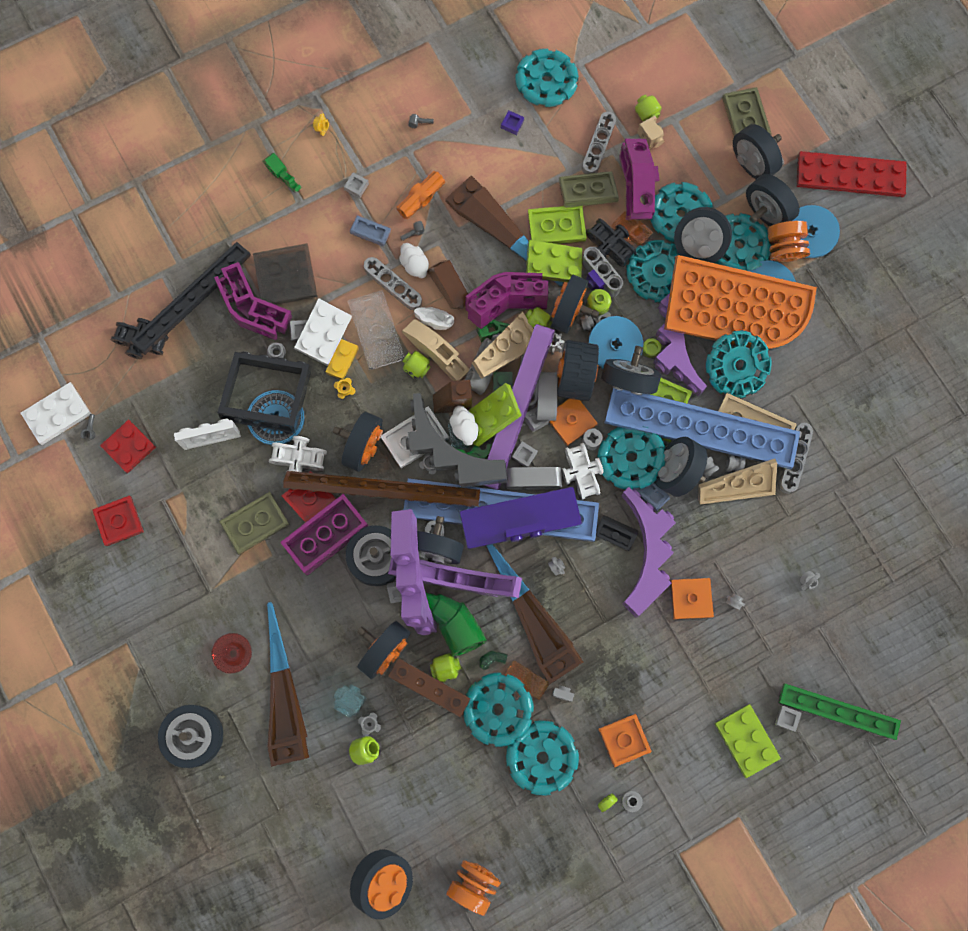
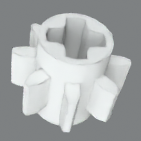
M554 333L552 341H554L555 345L551 343L549 352L552 355L556 351L560 353L562 351L561 346L565 344V341L561 340L562 334Z

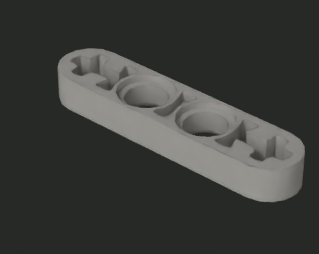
M604 112L600 116L583 161L582 171L584 174L597 173L616 122V116L612 112ZM610 119L607 128L604 127L605 121ZM604 133L607 138L601 140L597 137V134ZM593 148L600 149L601 153L599 155H594L591 152V150ZM591 160H593V167L591 169H588Z
M370 257L365 260L364 269L367 275L408 309L415 310L421 307L422 299L417 291L378 259ZM369 264H375L376 269L379 271L378 275L374 268L369 269ZM382 275H390V281L383 282L381 280ZM401 285L405 288V291L398 294L394 291L395 287ZM408 292L411 299L417 298L416 304L414 302L410 304V299L407 297Z
M800 423L795 428L796 431L804 428L808 434L798 441V445L803 447V453H796L794 462L799 467L798 471L793 472L790 469L783 468L779 487L786 494L794 492L799 486L813 435V428L808 423ZM790 476H796L791 478L790 484L793 486L788 489L785 483L789 481Z

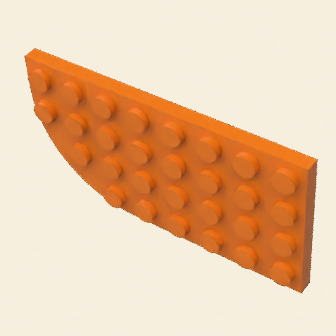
M677 255L675 257L664 329L715 341L724 334L729 335L732 334V331L743 330L751 332L753 336H759L765 342L768 349H774L791 342L805 329L813 313L817 287ZM735 341L730 342V344L736 345ZM748 342L746 347L750 348L751 343Z

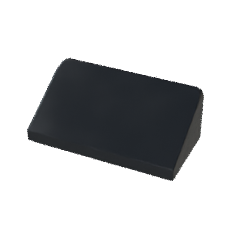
M606 515L602 516L596 529L597 537L627 551H630L638 534V530Z

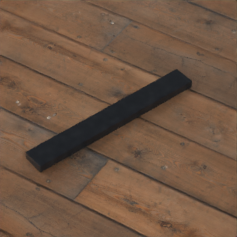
M236 242L130 340L131 344L146 355L217 288L214 277L218 276L219 279L223 277L221 268L237 262L241 266L251 256L250 252Z

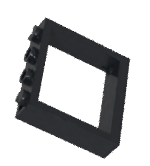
M244 351L241 353L235 352L217 412L220 420L229 419L238 424L296 434L311 375L309 364L302 361L292 362L285 358H270L267 355H252ZM240 364L301 375L290 418L229 407Z

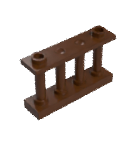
M399 658L389 674L391 679L460 718L471 699Z

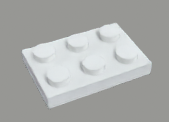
M318 299L294 349L328 366L352 316Z
M71 382L21 412L22 417L41 445L91 414Z
M429 406L426 407V414L432 427L444 441L448 440L449 436ZM415 415L381 435L382 441L401 469L424 455H412L410 450L406 448V438H409L408 432L416 431L412 428V419H415Z
M229 419L219 420L218 423L212 425L209 423L201 424L198 426L199 428L195 429L183 428L179 432L174 433L175 441L184 450L241 437L238 427Z

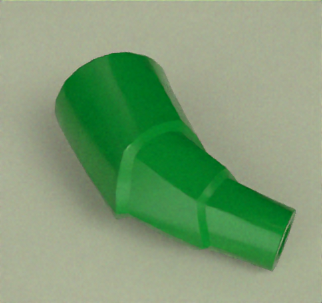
M425 592L432 616L439 624V629L453 657L473 651L487 642L483 631L464 602L459 603L441 594L435 595Z

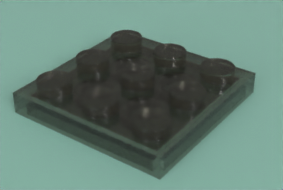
M308 243L253 253L261 300L277 305L318 297Z

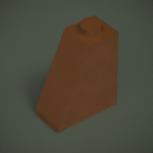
M444 260L430 267L427 272L450 307L453 309L458 308V310L464 308L468 292L451 261Z
M470 380L450 381L434 393V414L452 413L458 405L464 406L467 410L471 409L472 393Z

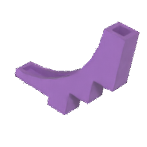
M669 295L658 306L659 312L664 318H666ZM664 323L658 329L655 336L660 344L667 347L655 358L654 366L660 373H664L666 376L672 371L674 377L685 383L687 389L692 391V394L700 396L707 386L697 375L690 363L684 334L665 330Z
M628 487L621 497L631 507L638 520L643 536L644 556L639 579L631 594L622 604L637 618L671 584L669 581L670 577L664 571L660 572L658 568L674 552L671 550V545L660 538L676 522L673 515L668 511L662 509L656 514L654 507L648 502L645 503L637 490H632Z
M412 509L393 511L391 521V557L397 564L396 587L402 595L401 618L407 626L413 627L418 634L429 635L432 632H437V624L429 608L422 580L417 540V518Z
M391 558L388 574L396 576L397 564L393 558ZM420 560L424 584L439 585L484 596L519 598L521 577L467 570Z

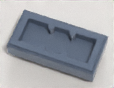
M356 216L350 229V234L383 247L391 232V228L360 216Z
M655 483L642 489L633 488L640 493L641 499L654 507L656 512L670 499V496L658 488Z

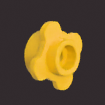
M324 114L315 117L313 122L314 130L320 132L321 136H324L325 131L329 128L328 119H325Z
M350 378L334 383V388L338 391V398L344 399L347 395L355 394V388L352 387V380Z

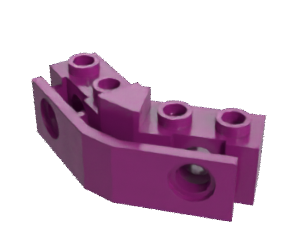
M625 139V143H622L619 159L626 180V220L652 219V215L655 212V182L659 181L658 166H654L646 139ZM640 197H643L644 204L640 202Z
M239 262L221 268L223 277L219 279L216 276L214 278L231 318L240 327L273 340H277V331L285 334L292 319L291 311L254 297ZM225 284L230 286L232 290L231 295L228 294ZM235 302V304H236V306H237V309H238V312H239L244 318H242L241 316H239V315L232 309L230 303Z
M503 272L493 275L466 295L465 310L468 312V319L478 328L482 329L508 308L534 309L540 307L541 309H547L548 281L542 280V273ZM527 278H531L533 282H528Z

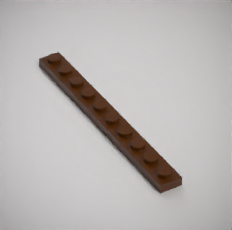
M287 471L283 481V488L293 490L302 489L312 492L322 491L333 494L343 493L479 507L480 489Z

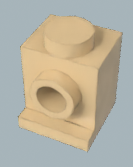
M656 116L642 122L637 132L641 139L647 140L649 149L654 146L659 147L664 143L663 130L660 125L656 124Z

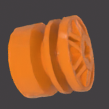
M805 221L782 222L774 224L767 229L769 242L777 243L769 248L770 252H773L770 255L771 261L791 262L810 255V249L806 248L809 246V242L801 240L808 236V228Z
M463 860L461 866L468 872L458 870L457 874L463 879V882L453 880L446 894L463 907L485 916L491 902L484 895L485 893L495 895L496 890L489 885L499 887L501 881L483 866Z

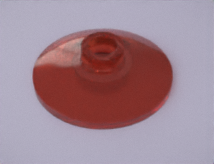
M225 634L213 645L212 661L224 673H238L245 669L251 660V645L240 634ZM235 650L237 654L232 658L230 652Z

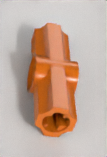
M433 171L425 180L411 188L409 195L396 207L404 219H409L421 206L425 207L431 201L433 194L445 184L442 175L439 172Z

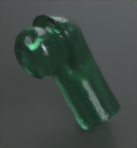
M489 651L480 657L479 667L487 670L495 661L506 664L508 654Z

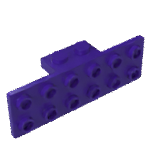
M573 487L460 511L468 549L509 540L517 542L523 540V537L528 536L536 538L542 536V533L582 524Z

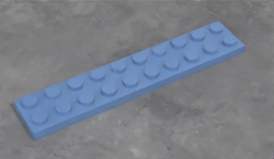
M614 388L612 389L605 418L606 424L651 434L654 433L670 440L689 437L706 449L759 462H766L775 458L777 466L792 469L794 466L800 431L642 393V395H636L631 393V391Z
M409 478L407 481L410 483L461 487L460 485L416 480ZM462 487L480 489L479 507L534 495L479 487ZM405 500L403 510L412 509L414 515L419 520L436 521V517L440 516L444 518L443 523L462 525L460 511L476 508L477 506L467 507L465 505ZM577 500L582 524L542 533V535L595 542L599 503Z

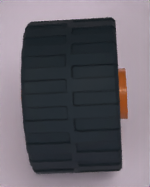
M572 340L565 341L557 371L558 397L584 401L590 400L598 373L599 346L597 344Z

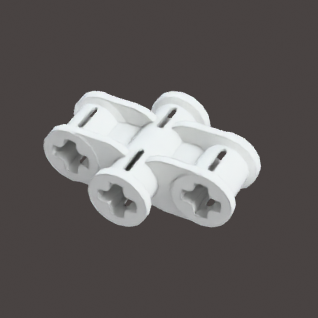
M293 436V445L272 443L273 452L269 463L289 466L287 471L302 472L303 468L316 471L324 470L323 460L327 451L307 447L310 439L302 436Z
M584 443L574 448H565L566 458L570 465L569 469L562 468V475L566 485L570 484L571 481H575L581 500L594 494L600 495V488L595 474H603L600 459L596 458L595 461L590 462Z

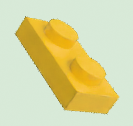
M341 339L325 371L326 374L340 380L344 379L359 347Z

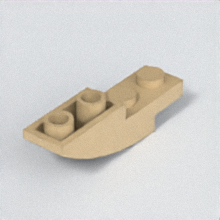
M414 319L401 331L426 358L430 357L452 381H459L469 371V368L457 357L459 353L440 335L418 320Z

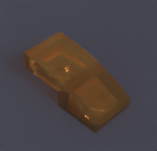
M625 211L612 224L614 228L618 224L624 226L629 232L627 239L639 246L653 234L641 221L637 223L635 220H626Z
M515 660L505 673L506 676L510 674L518 678L525 685V690L530 692V695L539 701L550 684Z

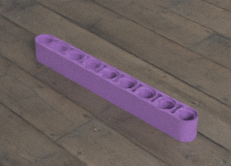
M538 324L534 327L512 389L522 416L496 434L487 459L505 460L506 469L555 330ZM501 483L484 486L499 490Z

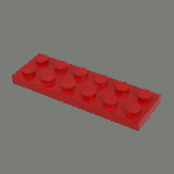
M800 151L797 164V187L904 197L906 195L907 161Z

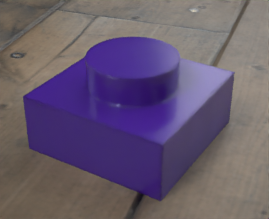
M508 110L501 123V129L517 135L524 123L525 117Z
M593 269L586 278L589 281L588 287L592 291L596 289L603 290L605 283Z

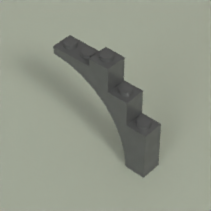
M421 393L413 394L410 406L411 411L415 414V419H412V428L416 431L408 432L409 438H406V448L410 450L412 455L433 453L430 454L431 466H434L437 471L458 469V471H455L456 482H459L461 488L508 483L505 460L476 458L462 453L446 443L432 427L426 414L424 399Z

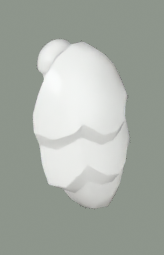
M403 243L399 259L405 271L412 276L425 278L429 266L427 257L418 246Z
M421 307L414 310L415 317L421 323L431 326L435 330H447L454 324V317L446 311L433 307Z
M458 405L449 419L454 435L462 440L465 445L469 446L477 439L478 424L475 422L472 413L468 412L464 406Z

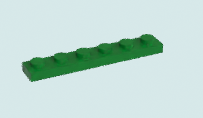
M788 684L782 685L779 704L897 740L901 720Z

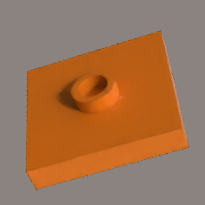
M571 398L557 407L556 421H549L567 447L581 438L587 430L593 429L598 425L580 400Z
M710 578L670 581L674 620L714 617Z
M636 714L598 729L613 767L620 766L652 752Z

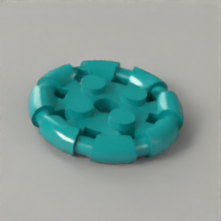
M549 48L532 51L531 55L523 57L518 64V73L515 75L516 85L519 92H522L523 97L530 103L537 106L538 104L545 105V107L558 106L564 100H569L577 89L576 83L579 80L575 63H571V58L561 51H550ZM544 76H549L551 80L547 82L544 81L542 78ZM540 94H546L547 98L540 97Z
M674 182L659 189V193L655 195V212L652 215V219H650L655 231L658 234L664 235V238L668 241L674 242L675 229L683 218L678 216L676 211L683 210L687 214L689 211L699 207L713 208L712 201L705 191L701 192L698 186L687 182H681V184H675ZM693 195L698 198L696 202L691 198ZM663 198L667 200L666 204L663 202Z
M732 213L725 215L731 225L732 239L725 255L715 264L745 271L754 270L762 266L760 261L769 260L771 255L769 248L772 246L768 240L766 226L758 221L752 223L749 219L751 215L740 213L739 215H734ZM751 226L756 230L755 233L749 230ZM734 242H741L743 248H737ZM762 242L763 246H758V243ZM738 262H743L744 266H739Z
M652 240L635 249L637 254L635 256L633 254L629 258L630 262L626 267L628 282L634 287L635 293L643 299H652L654 302L660 303L670 294L667 287L671 286L675 257L680 254L674 243L671 242L669 244L665 243L664 240ZM662 249L668 251V255L661 254ZM639 262L642 263V266L639 267L636 264ZM662 267L664 269V273H656L655 268ZM642 277L644 280L641 283L638 281V278ZM653 289V290H658V291H657V293H654V292H651L650 290Z
M738 330L732 331V334L729 335L724 334L711 346L713 349L706 358V373H709V382L720 394L728 393L737 398H745L746 395H753L766 383L765 379L771 372L772 360L768 354L769 349L759 336H753L748 331ZM735 341L736 346L731 347L730 342ZM748 342L751 343L750 349L746 347ZM719 352H722L723 354L720 359L717 358ZM760 354L762 359L758 360L757 355ZM741 359L744 364L743 368L737 370L735 364ZM721 369L722 375L717 376L716 370ZM756 370L760 371L758 378L754 376ZM728 382L733 383L730 388L727 387ZM748 383L747 387L744 388L743 384Z
M616 427L607 434L608 437L605 441L602 440L597 456L603 467L602 475L608 482L614 483V486L624 490L628 487L632 490L633 488H645L657 480L658 472L665 466L664 449L666 447L661 437L657 434ZM632 433L633 438L626 439L625 434ZM645 436L649 439L647 443L642 440ZM613 441L617 443L615 449L610 446ZM656 451L657 455L651 457V452ZM630 453L637 454V459L633 462L627 460V456ZM613 458V463H607V459ZM648 466L653 468L650 473L645 471ZM617 471L623 473L619 478L615 475ZM638 476L639 480H631V477Z
M490 673L481 677L479 682H474L468 689L466 696L471 699L463 712L466 726H469L472 730L471 734L480 742L489 745V743L494 744L495 747L508 746L515 743L517 738H522L528 731L532 722L530 720L531 713L534 712L533 701L530 692L525 690V685L518 678L510 674L506 676L501 675V673ZM500 683L506 685L505 690L499 689ZM487 686L490 691L484 694L482 689ZM516 692H518V694L520 695V698L518 700H516L515 696L513 695ZM474 701L479 702L477 709H473ZM498 703L503 706V713L499 716L494 712V707ZM518 709L524 710L523 718L517 717ZM479 719H481V721L484 724L481 727H479L476 723V721H478ZM513 725L515 730L510 733L507 728ZM492 730H498L497 736L491 735Z
M546 720L534 721L522 738H517L515 743L507 747L506 763L511 770L510 776L523 790L525 788L534 795L546 796L551 795V792L556 790H563L573 780L572 776L575 769H578L579 753L573 743L575 740L564 727H558L554 725V722ZM537 731L539 737L532 739L530 733ZM550 732L557 735L555 740L547 738ZM520 742L526 745L523 752L517 750ZM566 745L568 753L562 754L560 747ZM542 751L548 755V760L544 764L537 761V754ZM520 761L523 762V765L525 767L521 770H519L517 766V762ZM562 763L568 765L565 773L559 771ZM530 774L537 778L535 784L528 781ZM553 776L555 782L547 784L546 778Z

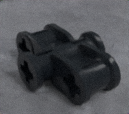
M597 219L596 224L591 229L586 230V236L598 246L596 248L605 258L609 255L621 267L626 265V261L633 254L634 256L637 254L635 248L625 240L629 237V232L620 224L613 230L604 220Z
M137 318V327L123 322H116L117 328L110 340L116 344L128 346L129 349L126 350V355L142 359V352L132 345L130 340L150 321ZM166 335L149 352L163 355L164 352L162 350L165 341H168L169 337Z

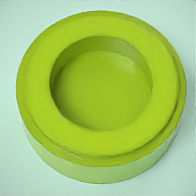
M653 338L647 339L643 344V354L648 358H655L659 355L661 351L660 342Z
M611 793L598 803V808L601 812H604L613 806L618 799Z

